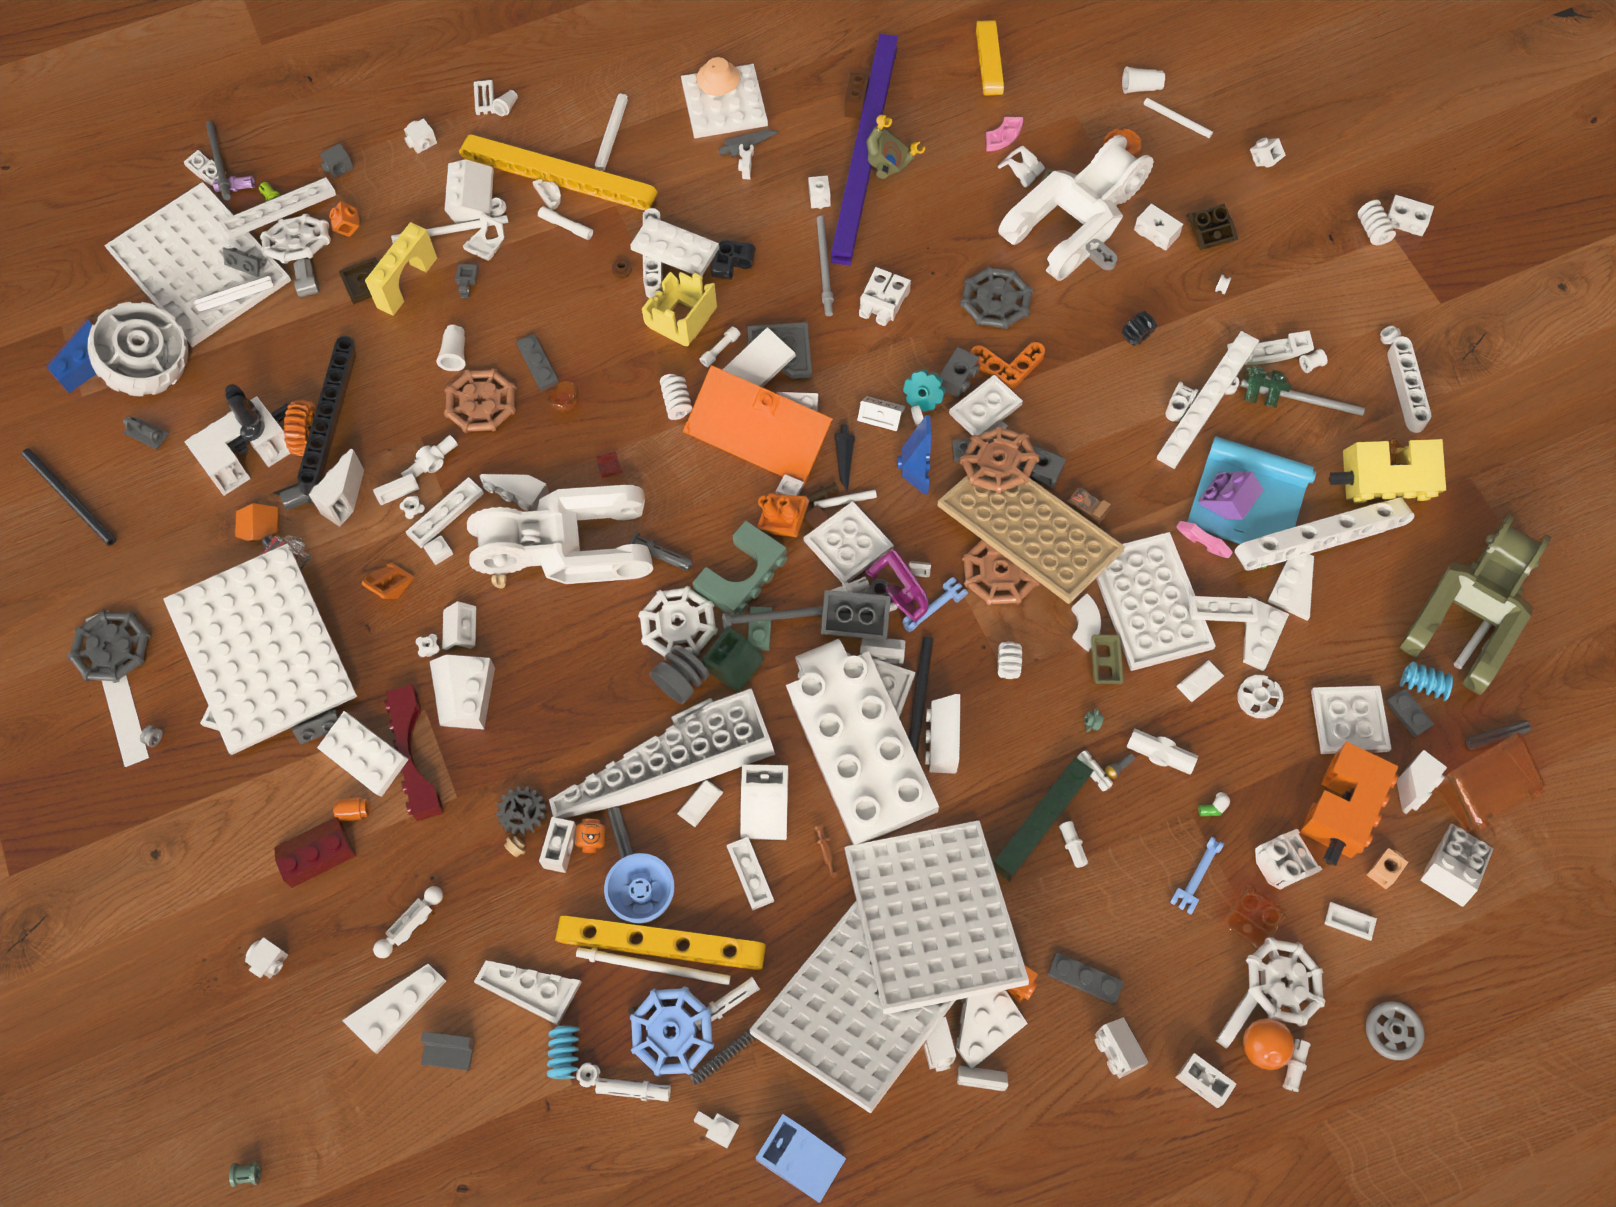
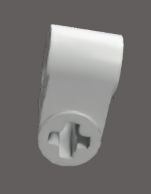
M1180 381L1169 401L1165 413L1167 419L1172 422L1181 421L1189 407L1193 404L1199 390H1193L1183 385V382Z

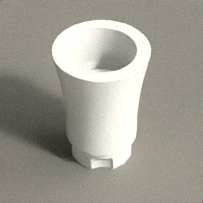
M1126 66L1122 77L1123 92L1127 94L1140 91L1162 90L1164 88L1165 73L1156 69H1138Z
M449 325L443 334L437 364L444 370L459 371L465 367V331L462 327Z

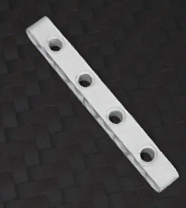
M1396 498L1244 542L1235 549V554L1245 570H1254L1404 526L1411 522L1415 515L1403 498Z

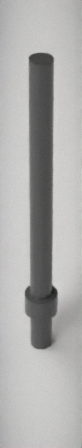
M207 121L206 127L218 174V188L222 192L223 199L229 200L231 198L229 191L231 186L226 178L214 123Z

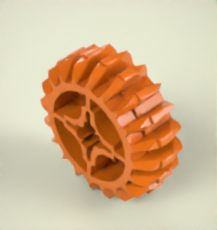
M297 400L292 401L287 407L283 434L285 435L284 441L289 452L293 455L303 456L317 408H315L314 403L311 401Z

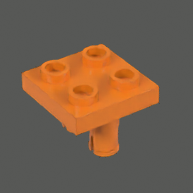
M770 493L767 497L765 495L761 496L758 500V505L763 511L757 528L765 534L797 537L809 503L806 496Z

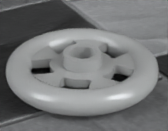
M1395 1001L1380 1003L1370 1011L1366 1020V1034L1370 1044L1379 1054L1392 1060L1409 1059L1416 1055L1423 1045L1425 1035L1422 1021L1413 1009L1403 1003ZM1395 1011L1405 1015L1403 1021L1394 1018ZM1381 1015L1388 1019L1383 1026L1377 1022ZM1393 1026L1399 1028V1034L1393 1032ZM1407 1027L1414 1028V1037L1407 1036ZM1381 1032L1389 1041L1386 1044H1383L1377 1036ZM1404 1041L1406 1049L1397 1050L1395 1043Z

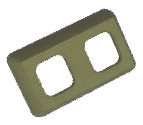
M1092 635L1091 653L1094 683L1122 684L1123 669L1120 637L1118 635ZM1097 645H1107L1110 656L1099 657L1097 655ZM1098 667H1110L1111 678H1100Z

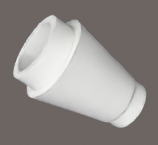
M509 90L495 99L492 106L494 112L499 116L508 115L518 99L517 93Z

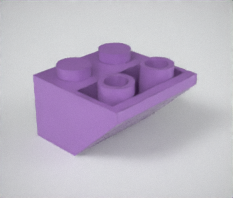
M1252 471L1219 472L1198 502L1226 520H1243L1263 492V488Z

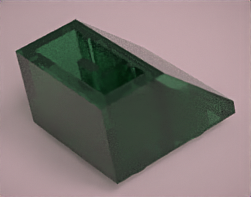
M727 627L704 656L702 664L706 667L709 674L740 693L765 658L744 636Z

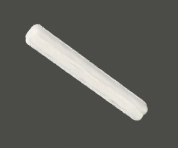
M266 276L197 299L194 303L198 311H203L272 288L274 284L271 277Z

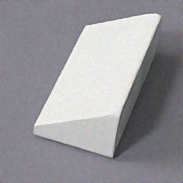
M959 1066L957 1083L958 1085L1005 1091L1008 1087V1075L1002 1071L975 1067L971 1069L968 1066Z

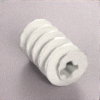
M1379 200L1366 203L1358 211V218L1361 220V224L1364 226V230L1367 232V236L1373 245L1388 243L1396 235V232L1392 231L1393 226L1390 224V220L1386 218L1387 214L1383 212L1384 208L1380 206L1381 202Z
M675 374L664 375L660 379L661 390L670 420L681 419L691 413L693 409L690 405L691 400L688 398L689 392L687 391L685 378Z

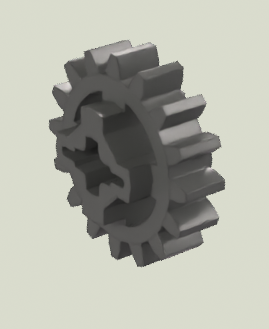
M517 786L516 792L509 789V796H501L504 802L497 803L500 811H497L496 815L498 818H501L498 821L499 824L504 826V830L507 833L512 829L514 836L519 831H521L523 836H526L527 830L534 833L535 825L538 827L542 826L539 820L546 819L545 814L542 812L547 810L546 805L542 804L544 802L543 797H538L539 793L537 790L531 792L529 786H526L524 791L521 790L520 786ZM518 805L523 808L525 817L520 814Z

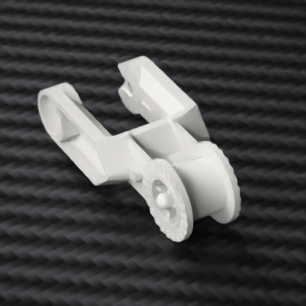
M1122 135L1114 136L1099 150L1091 164L1078 175L1065 170L1053 171L1009 211L999 227V235L1011 244L1016 245L1029 234L1040 220L1059 205L1083 224L1068 240L1058 244L1047 258L1050 265L1046 271L1056 280L1061 281L1090 256V253L1086 250L1088 242L1092 239H1098L1104 243L1111 236L1123 218L1122 213L1117 208V204L1125 203L1144 184L1153 167V158L1149 155H1144L1137 159L1125 150L1127 145L1126 138ZM1091 242V243H1090V245H1091L1090 249H1091V250H1093V249H1096V250H1097L1099 243H1095V244H1094V243Z
M634 485L558 489L539 500L537 511L522 512L509 507H491L477 511L467 520L468 532L478 537V548L473 550L469 556L470 566L481 573L499 575L514 573L527 566L542 565L546 578L564 584L627 580L647 576L653 570V562L647 546L629 544L616 549L580 551L577 520L603 518L631 520L642 516L645 503L644 490ZM535 529L540 531L541 536L538 538L541 541L540 545L526 546L521 544V538H523L521 535L522 530Z

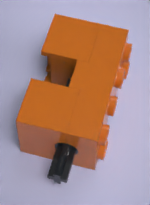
M1347 741L1333 756L1321 785L1341 794L1342 797L1324 790L1317 804L1312 803L1300 830L1301 834L1328 847L1323 860L1326 861V864L1334 866L1337 865L1341 853L1352 858L1357 853L1361 854L1364 847L1369 846L1373 839V834L1370 832L1373 826L1377 827L1382 817L1379 811L1381 807L1387 805L1390 795L1387 793L1390 787H1394L1399 777L1396 775L1399 766Z

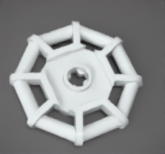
M309 214L285 220L281 218L278 220V223L260 235L262 240L261 253L264 257L280 260L284 264L306 257L310 259L319 249L330 243L329 223L326 220L310 217Z
M690 586L680 589L656 591L657 594L638 615L641 621L643 637L641 641L643 645H648L665 657L667 653H671L674 644L688 643L690 647L685 649L697 657L712 636L716 635L718 631L715 625L713 602L708 601L693 591ZM682 597L681 600L667 601V599ZM688 598H690L700 606H690L687 602ZM661 602L664 604L660 612L652 613ZM705 612L707 625L700 623L699 614ZM675 618H680V621H684L680 626L672 624L675 622ZM649 620L656 621L657 630L650 631ZM699 630L704 631L705 633L695 644L692 639L696 637ZM659 636L668 643L667 648L654 639Z
M1269 937L1265 939V943L1256 952L1248 955L1246 960L1249 964L1250 989H1248V993L1254 996L1268 1014V1018L1305 1026L1308 1019L1320 1007L1325 1006L1326 1001L1323 998L1322 986L1323 969L1316 965L1303 949L1301 943H1291ZM1277 950L1290 952L1289 957L1279 956ZM1269 954V963H1262V959ZM1297 958H1299L1303 962V964L1297 962ZM1259 971H1260V974H1261V985H1260V986H1259ZM1285 977L1287 979V987H1285L1284 982H1281V978ZM1312 977L1313 994L1309 992L1308 978ZM1263 992L1265 994H1269L1272 997V999H1270L1271 1002L1267 999ZM1304 1000L1308 1001L1310 1004L1301 1011L1299 1004ZM1281 1006L1290 1008L1292 1013L1281 1011Z

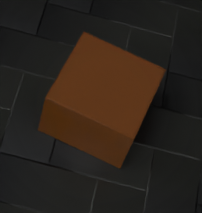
M817 505L804 515L803 522L813 531L827 521L829 517Z

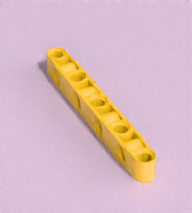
M560 916L555 938L557 942L570 945L753 970L763 969L766 949L764 943L571 916ZM589 929H596L597 932L594 937H585ZM635 935L643 936V940L639 944H632L631 940ZM682 941L690 943L689 948L685 951L677 948L678 944ZM727 948H735L737 950L736 954L733 957L725 956L724 952Z

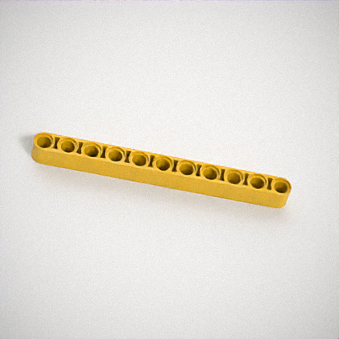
M468 135L459 150L460 155L466 160L535 180L552 181L557 186L641 210L650 209L658 193L653 186L475 135Z

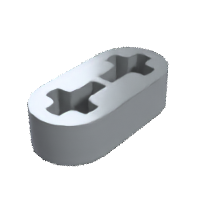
M1092 239L1086 244V250L1090 253L1089 258L1104 270L1115 268L1117 255L1098 239ZM1091 242L1094 243V244H1095V243H1099L1097 250H1096V249H1093V250L1090 249V247H1091L1090 243H1091Z

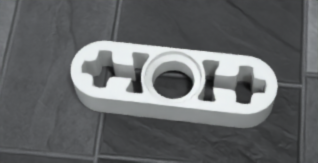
M1248 991L1216 1039V1042L1226 1049L1258 1003L1252 994L1249 995Z

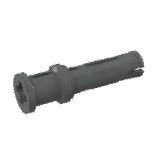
M637 532L633 534L629 544L647 546L651 557L658 558L686 572L692 566L693 559L658 545L656 540H648L641 537Z

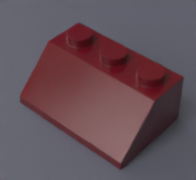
M333 818L274 847L275 861L283 881L291 888L356 857L344 826L338 818Z

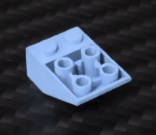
M782 1114L756 1156L757 1162L819 1203L846 1160L844 1156L784 1114Z

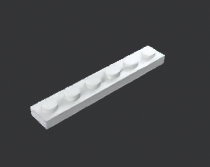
M323 178L219 221V225L230 240L336 195L335 189L327 178Z

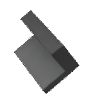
M422 1032L420 1042L425 1044L421 1065L469 1071L475 1044L473 1039L463 1036Z

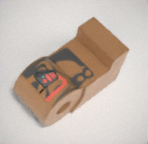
M1077 488L1067 500L1069 507L1097 527L1108 514L1111 505L1105 500L1099 501L1082 488Z

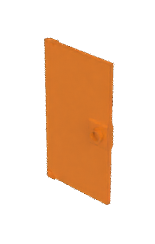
M711 365L683 429V433L694 436L782 477L786 474L803 481L805 486L833 418Z

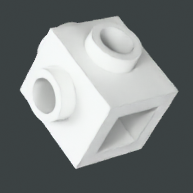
M1262 138L1250 149L1256 166L1271 167L1286 156L1279 138Z

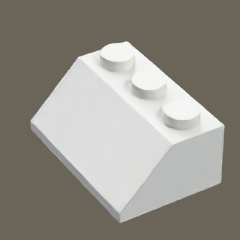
M466 159L448 163L445 211L456 224L480 219L481 214L491 216L494 169L491 166Z
M960 694L934 700L931 703V709L926 710V722H930V730H926V743H930V751L925 753V765H929V772H957L960 748Z

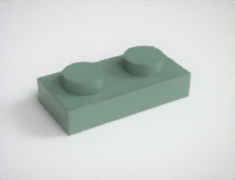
M750 607V613L772 611V607ZM772 620L749 622L748 650L770 651Z

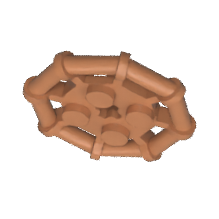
M495 368L478 371L465 370L461 377L444 390L446 393L444 415L462 428L464 433L487 430L494 432L511 414H515V391L517 387L515 383L508 381ZM488 378L487 382L473 381V379ZM495 380L504 388L497 389L494 385ZM467 381H469L470 384L465 385L462 392L457 391ZM507 395V404L503 405L502 397ZM454 397L460 399L459 406L455 408ZM480 398L486 399V401H482V404L480 405L477 402V400ZM496 411H497V413H498L499 411H501V413H500L496 418H494V419L492 420L493 414H494ZM459 414H466L468 416V420H463L459 416ZM475 421H488L484 423H474Z
M997 426L994 430L977 436L973 435L970 438L971 441L964 455L960 457V464L963 465L968 475L969 483L972 486L977 485L1001 494L1004 490L1020 484L1025 485L1029 482L1028 478L1035 464L1039 462V455L1035 453L1029 441V435ZM1002 437H1005V438H1008V439H1012V440H1014V441H1010V440H1007V439H1003ZM996 438V439H994V442H992V443L985 442V441H988V440H990V439ZM1020 445L1023 446L1026 453H1021L1018 447ZM980 447L978 454L973 455L976 448ZM1003 456L1002 461H996L994 458ZM1027 462L1023 471H1020L1018 469L1020 463ZM972 463H978L980 468L978 472L975 473L971 465ZM1013 474L1016 476L1015 478H1012L1001 483V479H1008ZM986 475L995 478L996 483L982 479V477Z
M982 539L962 558L965 569V587L971 589L987 602L986 605L1012 603L1019 605L1022 602L1021 600L1035 586L1040 584V582L1029 574L1024 573V570ZM984 549H987L988 552L985 557H977ZM973 564L979 566L980 575L975 577L973 574ZM999 565H1002L1003 569H1007V571L999 573L996 569H998ZM1021 580L1026 581L1027 583L1017 592L1015 587ZM982 581L987 588L991 589L990 594L977 583ZM1009 590L1011 595H995V592Z

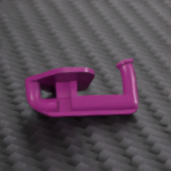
M890 550L866 570V573L873 578H877L879 571L890 564L905 588L888 585L886 586V591L891 596L895 605L916 622L928 610L927 593L900 554L895 550ZM913 599H915L920 605L917 609L912 601Z

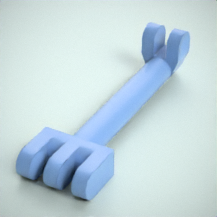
M952 577L943 584V589L946 592L928 606V610L923 617L916 622L908 616L903 619L904 628L908 632L913 631L921 622L951 598L958 603L968 594V591L963 589L958 593L963 586L958 583L952 587L957 581Z
M1214 837L1210 838L1207 850L1185 891L1178 888L1170 901L1171 904L1175 905L1178 898H1181L1182 901L1178 908L1182 910L1187 902L1191 904L1187 909V913L1190 915L1199 901L1193 895L1214 855L1219 853L1224 845L1221 841H1215L1216 838Z

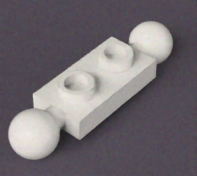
M437 886L429 887L424 893V899L421 901L418 898L386 931L385 934L388 937L375 943L373 947L374 954L379 958H387L392 953L395 943L399 946L402 942L407 941L412 931L419 924L427 920L429 913L432 911L429 907L442 901V890Z

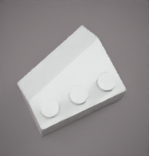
M444 655L430 661L440 726L484 729L495 671L491 659Z

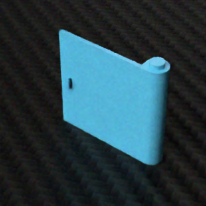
M1215 436L1187 522L1196 524L1208 534L1239 544L1293 528L1297 522L1308 483L1312 484L1315 479L1316 472L1313 471L1314 467ZM1252 471L1263 488V492L1243 520H1226L1198 502L1219 472Z

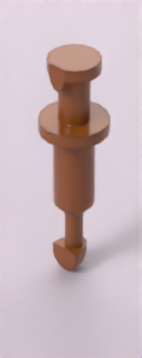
M824 824L813 827L814 831H817L819 837L816 845H820L824 862L828 864L830 870V877L836 878L837 872H834L832 866L833 857L828 843L831 839L825 837Z

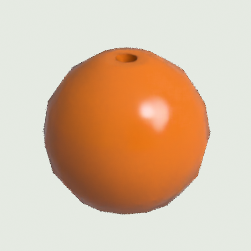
M1262 1018L1254 1021L1245 1030L1243 1049L1252 1064L1262 1069L1276 1070L1284 1067L1292 1058L1295 1051L1294 1038L1282 1022L1270 1018Z

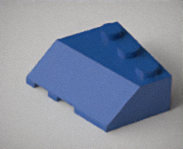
M87 319L46 365L47 369L68 393L96 375L88 355V337L92 324Z

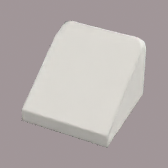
M910 561L909 569L914 576L930 577L931 563Z

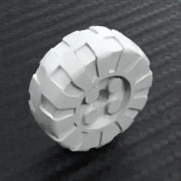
M125 302L102 312L98 316L96 324L92 325L90 329L88 355L95 373L98 377H102L107 386L132 396L155 395L167 390L171 384H175L180 379L188 360V343L183 328L177 324V320L166 310L163 311L157 308L156 305L144 302Z

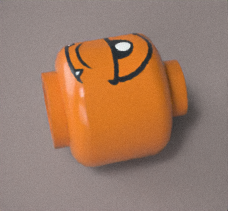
M582 819V823L576 825L575 845L582 848L583 853H596V849H600L605 845V826L600 824V820Z

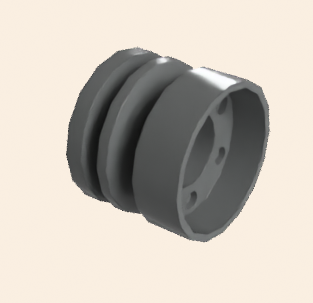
M674 645L671 653L669 652L665 655L668 664L660 661L649 673L661 690L678 703L684 704L694 693L691 685L700 687L702 685L701 680H706L709 677V672L694 654L680 645Z

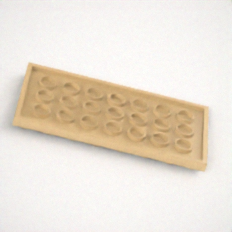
M1000 456L998 458H994L996 461L1003 460V458H1001ZM979 465L974 469L975 473L980 470ZM1013 474L1008 479H1001V483L1012 478H1015L1016 476ZM967 475L938 500V507L1068 604L1118 558L1125 549L1124 545L1030 478H1028L1029 482L1025 485L1020 484L1002 491L1001 494H997L993 490L977 485L972 486ZM986 475L982 477V479L996 483L995 478Z

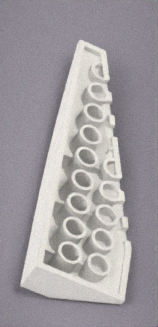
M752 689L709 703L703 707V711L696 715H689L685 718L686 721L676 727L673 725L666 729L663 735L659 737L654 736L623 755L624 758L618 762L612 761L605 766L606 769L594 775L592 773L587 776L586 780L578 786L574 784L549 799L553 817L563 819L642 800L697 783L742 767V765L775 755ZM688 747H691L693 753L691 755L689 753L690 750Z

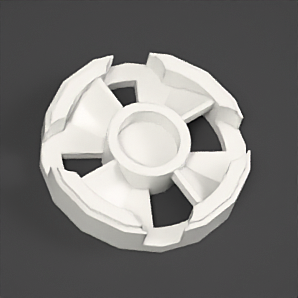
M1250 676L1239 687L1237 693L1238 703L1241 709L1252 717H1271L1280 709L1283 703V691L1276 681L1274 683L1267 679L1268 676ZM1262 682L1268 684L1269 686L1267 688L1262 687ZM1247 688L1252 693H1246L1243 689ZM1270 698H1277L1276 707L1268 703ZM1254 704L1260 706V711L1256 713L1250 709Z

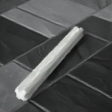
M620 93L617 96L595 162L596 170L604 171L628 101L626 94Z

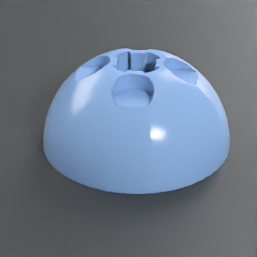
M638 853L626 856L610 869L604 885L605 899L610 909L625 921L632 923L652 921L667 910L673 899V875L668 866L653 855Z

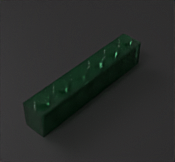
M1076 757L1072 760L994 860L995 872L1009 882L1013 880L1090 780L1094 772L1093 769Z

